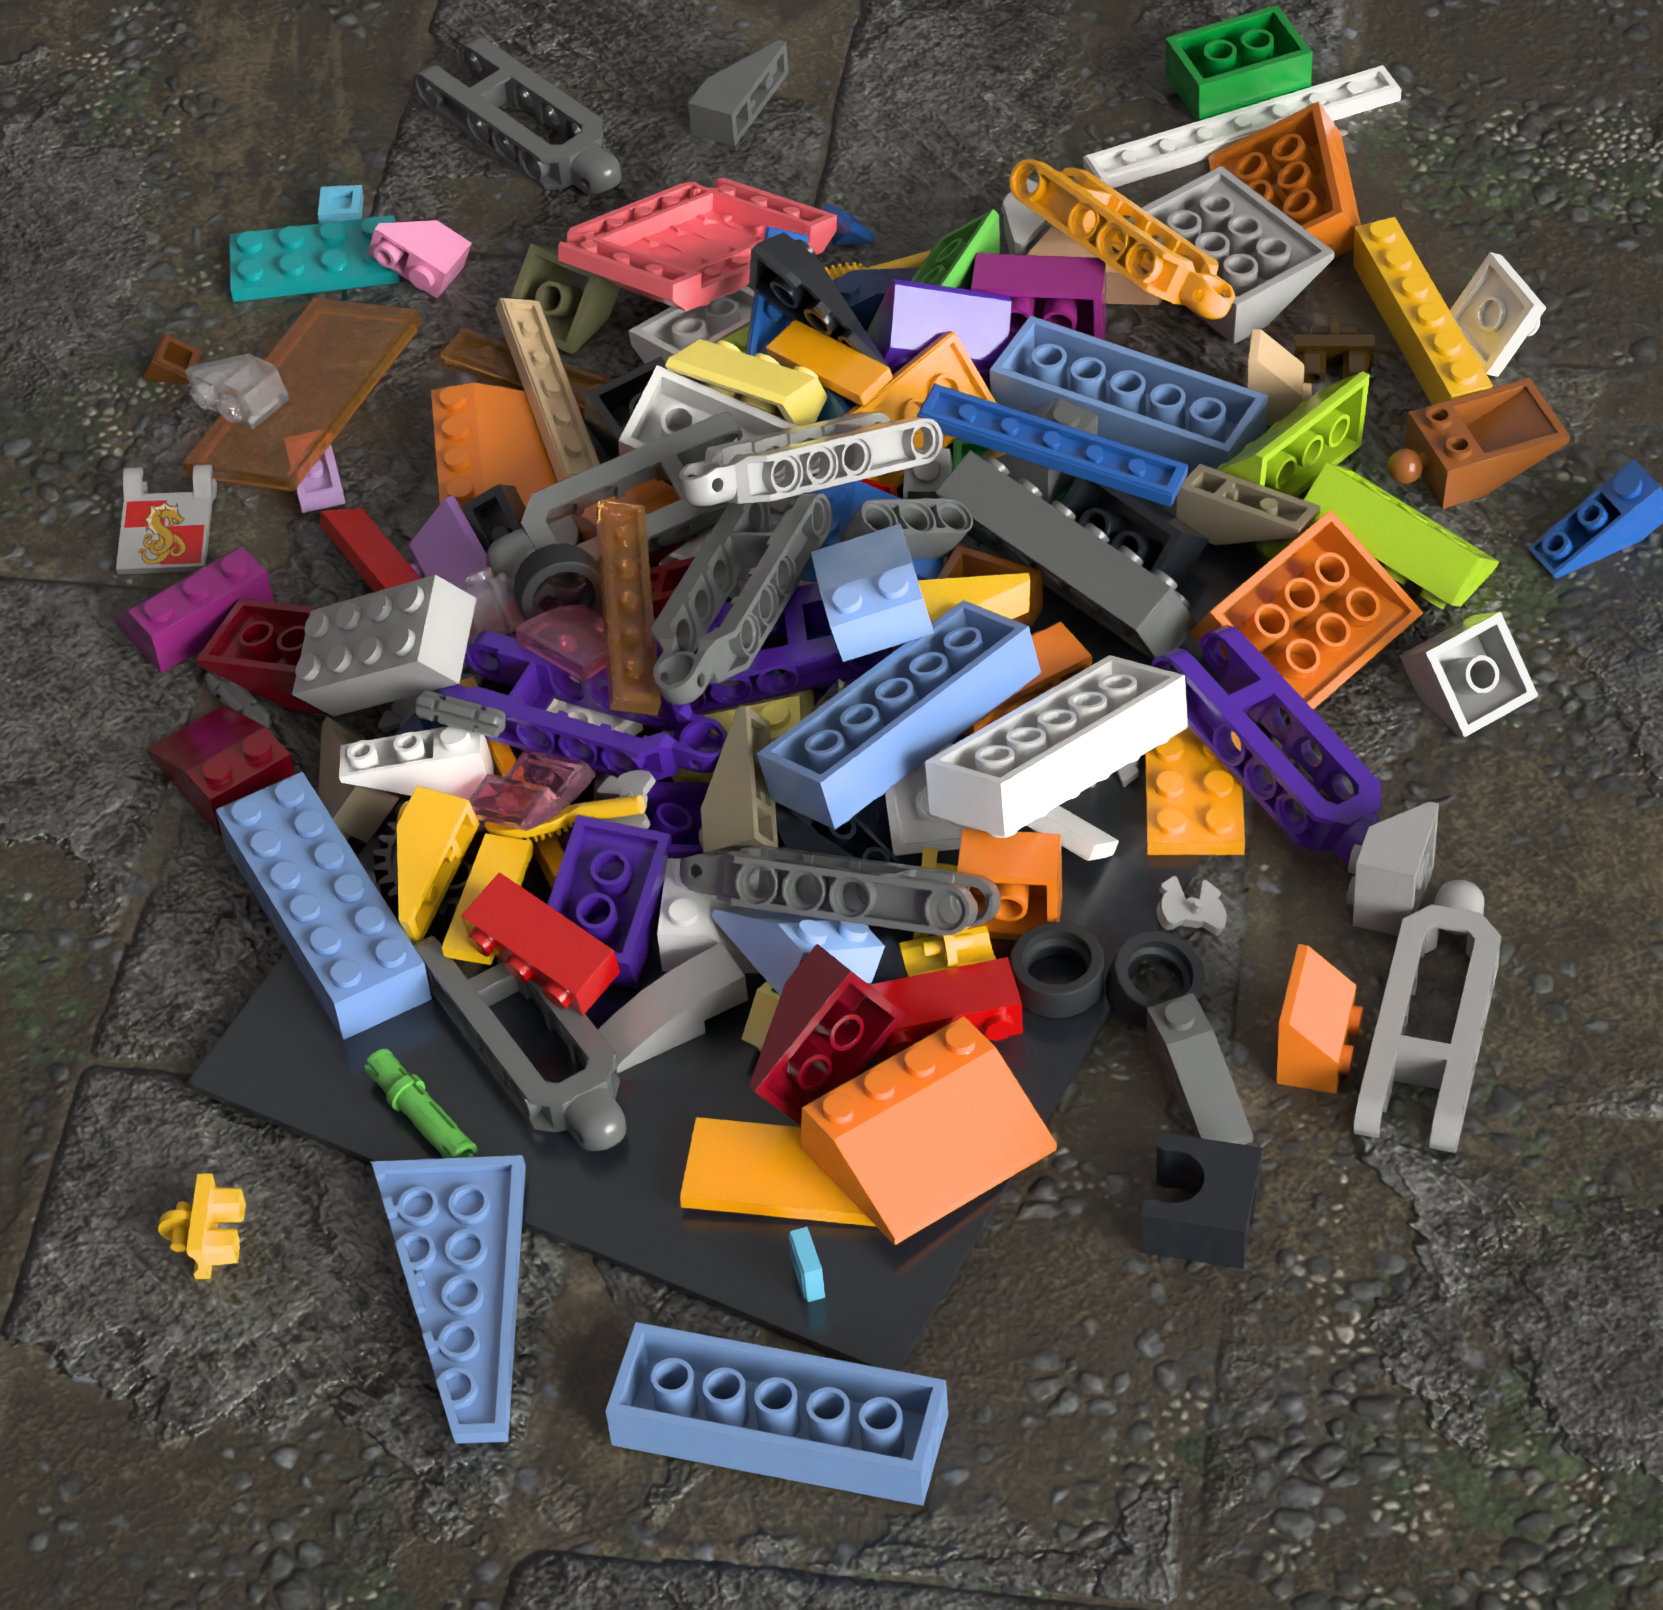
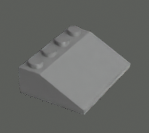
M1222 166L1142 207L1147 213L1218 261L1217 276L1232 286L1235 299L1228 313L1223 318L1210 320L1199 315L1197 316L1232 344H1236L1252 335V329L1261 330L1267 327L1334 259L1335 252ZM1132 217L1127 219L1129 222L1135 225V222ZM1160 237L1156 239V241L1164 246L1163 240Z

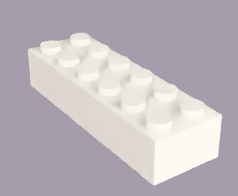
M1111 655L1107 656L926 760L925 767L930 815L950 820L952 824L957 826H969L988 832L990 836L996 838H1006L1016 834L1020 828L1037 818L1046 816L1050 810L1069 799L1077 797L1083 790L1098 781L1107 779L1111 773L1128 763L1137 761L1141 755L1158 745L1167 743L1169 738L1188 728L1185 675Z

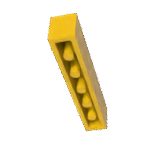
M1392 217L1355 226L1353 266L1431 405L1493 388L1490 379L1397 219Z

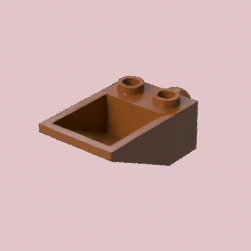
M1527 378L1409 411L1404 448L1396 450L1389 457L1387 471L1390 477L1400 484H1410L1421 475L1441 508L1445 509L1488 495L1568 444L1570 435L1532 380Z

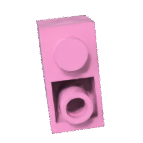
M437 220L379 223L374 230L367 254L375 258L382 266L392 269L409 280L418 289L424 290L438 299L464 268L472 243Z

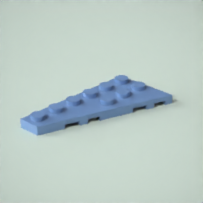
M523 1156L371 1162L454 1441L456 1444L508 1442L526 1168Z

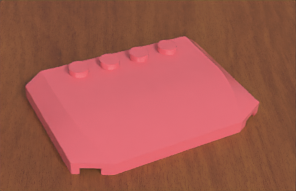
M727 178L716 179V188H707L695 181L687 182L571 227L567 232V242L561 241L558 244V261L589 271L622 289L684 311H689L698 306L709 305L712 300L725 294H734L738 292L739 288L749 284L751 249L762 241L766 226L809 235L808 245L818 255L825 250L837 231V215Z

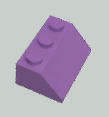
M452 495L442 501L409 544L412 558L410 566L421 579L437 575L477 598L468 643H470L477 632L483 630L490 631L488 623L489 614L506 604L503 584L495 580L488 572L486 566L487 554L457 500Z

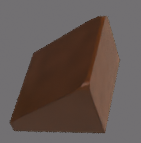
M163 333L151 354L142 379L154 382L189 384L202 351Z

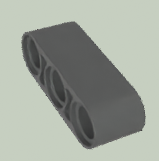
M949 498L869 500L860 507L844 527L839 538L840 542H844L901 524L912 560L942 559L952 552L972 528L973 518L968 508L957 500Z

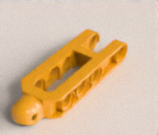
M1032 159L1022 160L1013 168L1010 176V190L1019 202L1140 288L1173 304L1184 305L1206 319H1220L1228 313L1235 299V293L1230 284L1217 276L1218 261L1086 170L1073 167L1065 168L1059 172L1044 162ZM1035 170L1038 174L1039 182L1035 191L1030 193L1027 188V180L1031 172ZM1076 178L1078 184L1072 181V179ZM1132 217L1135 222V225H1133L1127 219ZM1160 237L1163 240L1164 246L1156 241V239ZM1112 246H1113L1114 248H1116L1117 250H1119L1120 252L1115 253V252L1113 251ZM1141 267H1143L1144 269H1146V270L1148 271V273H1147V274H1144V273L1142 272Z

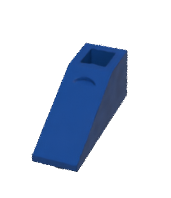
M1633 459L1532 543L1528 549L1550 574L1557 579L1642 541L1663 523V490L1638 462Z

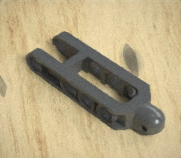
M476 36L463 44L459 49L461 61H465L470 70L481 79L480 82L472 87H467L434 64L429 65L414 75V88L419 98L428 108L543 189L556 190L575 185L586 194H597L614 188L622 180L619 161L603 144V119L486 38ZM507 102L514 107L519 105L536 117L537 123L540 125L545 123L562 135V140L565 143L550 145L500 110L499 107Z
M722 412L531 494L521 520L520 529L501 536L489 547L486 560L488 572L501 584L514 586V577L520 564L532 552L550 544H558L548 524L573 513L576 517L582 515L585 508L612 496H615L616 499L625 496L626 490L654 478L656 481H660L668 477L680 500L576 545L583 548L594 558L601 576L714 527L730 502L711 506H695L683 499L680 492L679 474L686 465L705 461V453L708 447L730 443L736 438L741 440L743 433L732 413ZM561 572L545 579L552 584L570 590L586 583L584 575L575 572Z
M823 493L802 494L792 509L786 510L773 533H767L770 525L768 502L728 504L650 629L662 652L654 666L653 675L661 696L668 703L676 705L692 703L704 692L709 683H720L750 667L812 563L811 552L819 550L829 534L832 523V510L827 496ZM747 581L739 596L733 597L731 600V609L719 628L715 627L713 631L707 633L737 582Z
M749 846L740 851L730 852L712 850L680 860L679 875L684 886L697 893L717 896L716 900L730 906L942 936L955 935L972 926H978L992 920L998 913L1001 904L1000 892L992 880L982 875L772 846ZM968 887L978 888L985 897V907L980 914H977V901L974 900L971 892L966 889Z
M431 935L413 944L424 961L430 992L534 1130L548 1132L568 1130L578 1145L589 1151L608 1149L623 1139L627 1129L625 1116L621 1107L615 1101L620 1085V1078L615 1073L617 1070L615 1062L616 1053L586 1014L582 1016L569 1006L565 1010L556 1007L544 996L542 987L532 980L523 983L516 979L505 968V962L497 956V965L467 979L452 958L444 957L442 945L434 936ZM518 991L526 1000L531 998L543 1013L546 1026L550 1032L556 1030L569 1047L571 1059L576 1065L581 1063L585 1069L560 1083L545 1081L489 1006Z

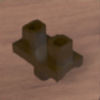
M1330 313L1329 326H1312V334H1295L1294 357L1304 364V383L1319 384L1324 382L1326 366H1343V379L1361 371L1368 373L1369 366H1373L1375 334H1356V326H1339V313Z

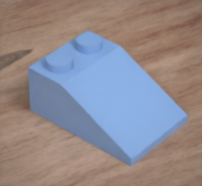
M901 524L811 552L829 625L843 662L934 634Z
M744 907L714 909L711 916L780 996L785 982L817 943L869 985L873 981L885 947L871 932L868 925Z

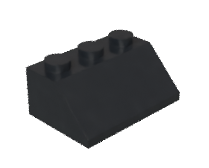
M1076 477L1062 502L1076 516L1075 522L1083 527L1087 523L1095 525L1109 538V545L1117 550L1122 545L1129 548L1141 558L1143 568L1151 573L1157 568L1172 578L1177 585L1188 577L1209 541L1208 538L1156 502Z

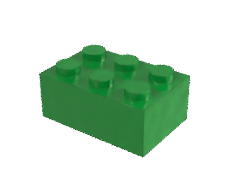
M1274 5L1167 37L1165 76L1195 120L1201 121L1311 87L1313 52L1280 7Z

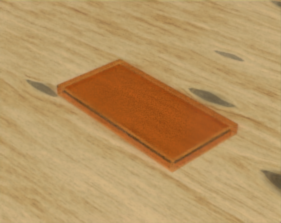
M314 298L183 462L188 475L193 477L194 465H212V479L218 481L295 491L421 327L423 321L417 309Z

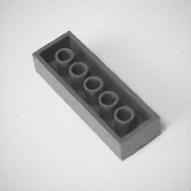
M969 451L935 492L939 498L957 500L968 508L973 518L972 528L968 531L969 535L1012 562L1042 570L1043 586L1153 661L1157 656L1179 648L1189 636V632L1197 625L1187 610L1191 606L1190 603L1175 591L1178 585L1172 578L1157 568L1153 573L1143 568L1141 558L1129 548L1122 545L1117 550L1109 545V538L1095 525L1087 523L1083 527L1075 522L1076 516L1059 501L1054 500L1050 505L1041 499L1043 496L1041 491L1025 478H1021L1018 482L1008 476L1010 474L1009 470L994 457L988 456L984 460L972 451Z

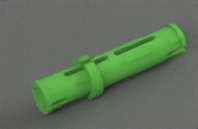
M380 1049L367 1059L369 1064L364 1066V1070L387 1094V1102L396 1111L401 1110L432 1146L441 1153L443 1158L475 1157L473 1153H477V1146L465 1136L454 1121L425 1091V1083L416 1074L411 1075L407 1072L390 1050Z

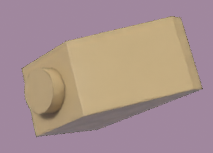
M1252 329L1248 359V389L1268 395L1267 425H1273L1292 413L1301 402L1311 398L1312 383H1304V364L1264 331Z

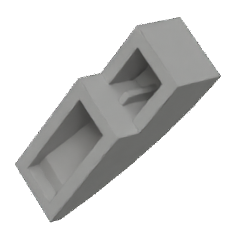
M721 942L690 958L643 989L598 1029L616 1053L615 1062L617 1070L615 1072L618 1074L704 1034V1020L748 1001L745 975Z

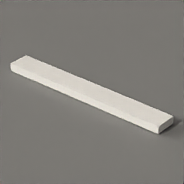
M1381 65L1083 156V168L1111 188H1116L1207 160L1209 155L1318 101L1331 120L1334 121L1400 101L1401 88L1386 68Z

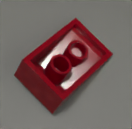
M239 598L197 657L198 665L290 710L329 715L292 695L296 679L295 670L300 660L306 634L305 624L310 616V611L318 608Z
M225 704L146 748L147 755L219 836L222 833L216 809L295 775L290 753L265 726Z
M817 943L785 982L749 1088L801 1126L802 1107L857 1077L906 1014Z

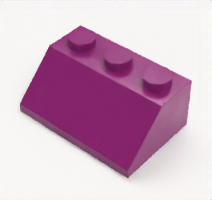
M244 547L226 553L115 615L113 619L115 624L135 646L163 673L202 651L239 598L274 602L267 571Z

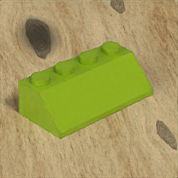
M1361 371L1321 389L1307 401L1301 402L1283 420L1275 422L1256 441L1248 443L1234 458L1227 463L1221 464L1217 470L1293 497L1299 496L1314 484L1326 462L1338 465L1362 445L1370 374Z
M1326 462L1304 498L1307 502L1321 506L1320 514L1309 527L1332 510L1371 555L1385 564L1383 568L1395 581L1403 585L1407 583L1408 579L1423 588L1420 596L1441 609H1444L1447 603L1452 606L1461 607L1499 564L1498 560L1349 468Z

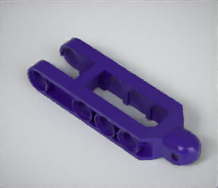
M818 582L798 586L766 638L770 639L787 635L788 645L759 651L748 669L726 679L740 680L738 684L726 686L719 683H709L704 692L692 703H689L692 713L700 714L855 680L892 654V647L880 650L872 655H864L843 662L833 635L812 639V633L831 629ZM730 602L724 603L707 633L722 624L731 609ZM657 618L648 620L628 642L629 651L605 656L598 659L597 662L654 677V666L662 654L657 641L650 631ZM771 670H787L785 673L775 676L766 674ZM609 687L611 690H613V691L616 692L617 694H620V692H618V691L615 690L614 688ZM651 699L653 702H655V703L658 704L659 706L664 707V706H663L661 703H659L658 701Z
M1220 626L1206 633L1199 643V646L1203 649L1206 662L1220 677V684L1230 695L1186 650L1175 648L1157 656L1151 663L1152 667L1170 671V664H1172L1178 671V674L1185 675L1188 726L1288 836L1300 847L1315 851L1333 850L1349 866L1353 846L1355 844L1363 845L1369 826L1381 822L1376 816L1381 808V782L1234 626ZM1219 641L1226 646L1230 655L1229 661L1222 655ZM1280 707L1285 709L1289 715L1291 727L1287 726L1283 721ZM1246 713L1256 723L1260 721L1283 746L1281 750L1287 756L1291 755L1313 778L1312 784L1318 790L1322 788L1335 803L1326 801ZM1232 731L1240 739L1242 751L1234 745L1231 738ZM1311 740L1320 748L1322 761L1313 753ZM1263 765L1270 771L1274 781L1273 785L1265 779L1262 772ZM1342 774L1350 780L1354 789L1353 795L1345 788ZM1294 799L1303 808L1305 820L1296 813L1293 803Z
M486 630L477 632L466 648L464 660L470 669L479 676L514 687L510 694L505 695L478 686H474L471 689L457 684L441 688L437 691L438 694L443 695V700L446 699V696L480 704L483 706V710H486L487 706L502 710L506 714L504 731L495 738L485 735L486 739L615 777L633 770L649 771L654 779L658 781L676 775L680 768L698 773H712L716 768L727 737V732L720 723L714 719L692 713L689 703L683 705L668 703L661 696L654 677ZM484 651L490 653V654L493 655L495 658H492L491 656H489L488 654H486ZM567 675L572 676V677L575 678L578 682L572 680V679H571L570 677H568ZM609 687L614 688L615 690H617L618 692H620V694H617L616 692H614L613 690H611ZM557 699L668 731L669 735L660 732L651 736L644 735L643 738L612 730L611 726L605 723H601L598 726L570 718L568 713L559 710L558 713H553L546 710L552 701ZM651 699L658 701V702L661 703L664 707L659 706L658 704H656L655 702H653ZM710 729L717 731L720 736L712 733Z

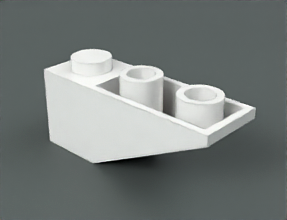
M447 726L419 732H407L401 735L368 741L362 740L341 745L339 779L341 783L412 796L416 786L463 799L493 794L494 762L486 737L478 733V728L475 729V732Z

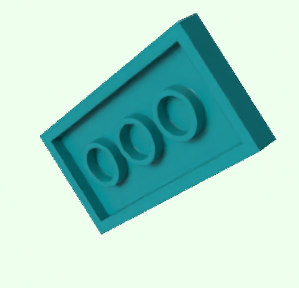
M395 215L230 234V290L233 302L400 283V277L397 272L382 266L375 258L367 254L375 228L379 223H396Z

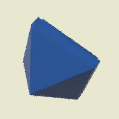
M826 204L824 211L837 215V231L832 237L833 246L873 242L875 239L874 233L854 216L833 204Z

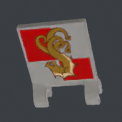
M194 465L193 492L148 494L147 482H142V467L124 468V502L116 563L118 575L194 572L206 565L212 503L217 494L216 479H212V465Z

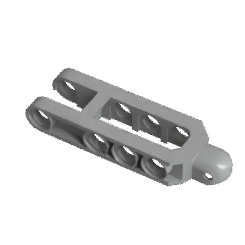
M860 412L708 447L705 453V461L688 464L681 470L679 474L680 492L685 501L695 506H711L723 502L736 504L771 502L930 463L935 460L941 451L943 435L938 423L930 418L910 417L891 421L883 413ZM921 428L924 435V443L922 448L916 452L913 446V437L915 432Z
M1463 879L1451 880L1443 884L1435 897L1434 904L1402 920L1359 1093L1354 1120V1134L1379 1138L1382 1112L1387 1113L1394 1081L1440 1089L1433 1119L1430 1148L1452 1153L1457 1151L1497 976L1499 948L1502 937L1483 916L1484 896L1475 883ZM1440 929L1453 935L1468 934L1466 954L1470 958V963L1451 1044L1401 1035L1406 1034L1411 995L1415 996L1417 989L1420 957L1424 958L1426 953L1437 948Z

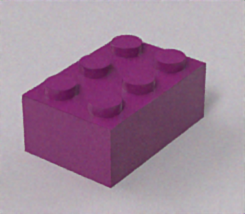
M976 253L971 290L1007 295L1012 301L1008 345L1030 316L1105 340L1107 325L1106 263L1100 258Z

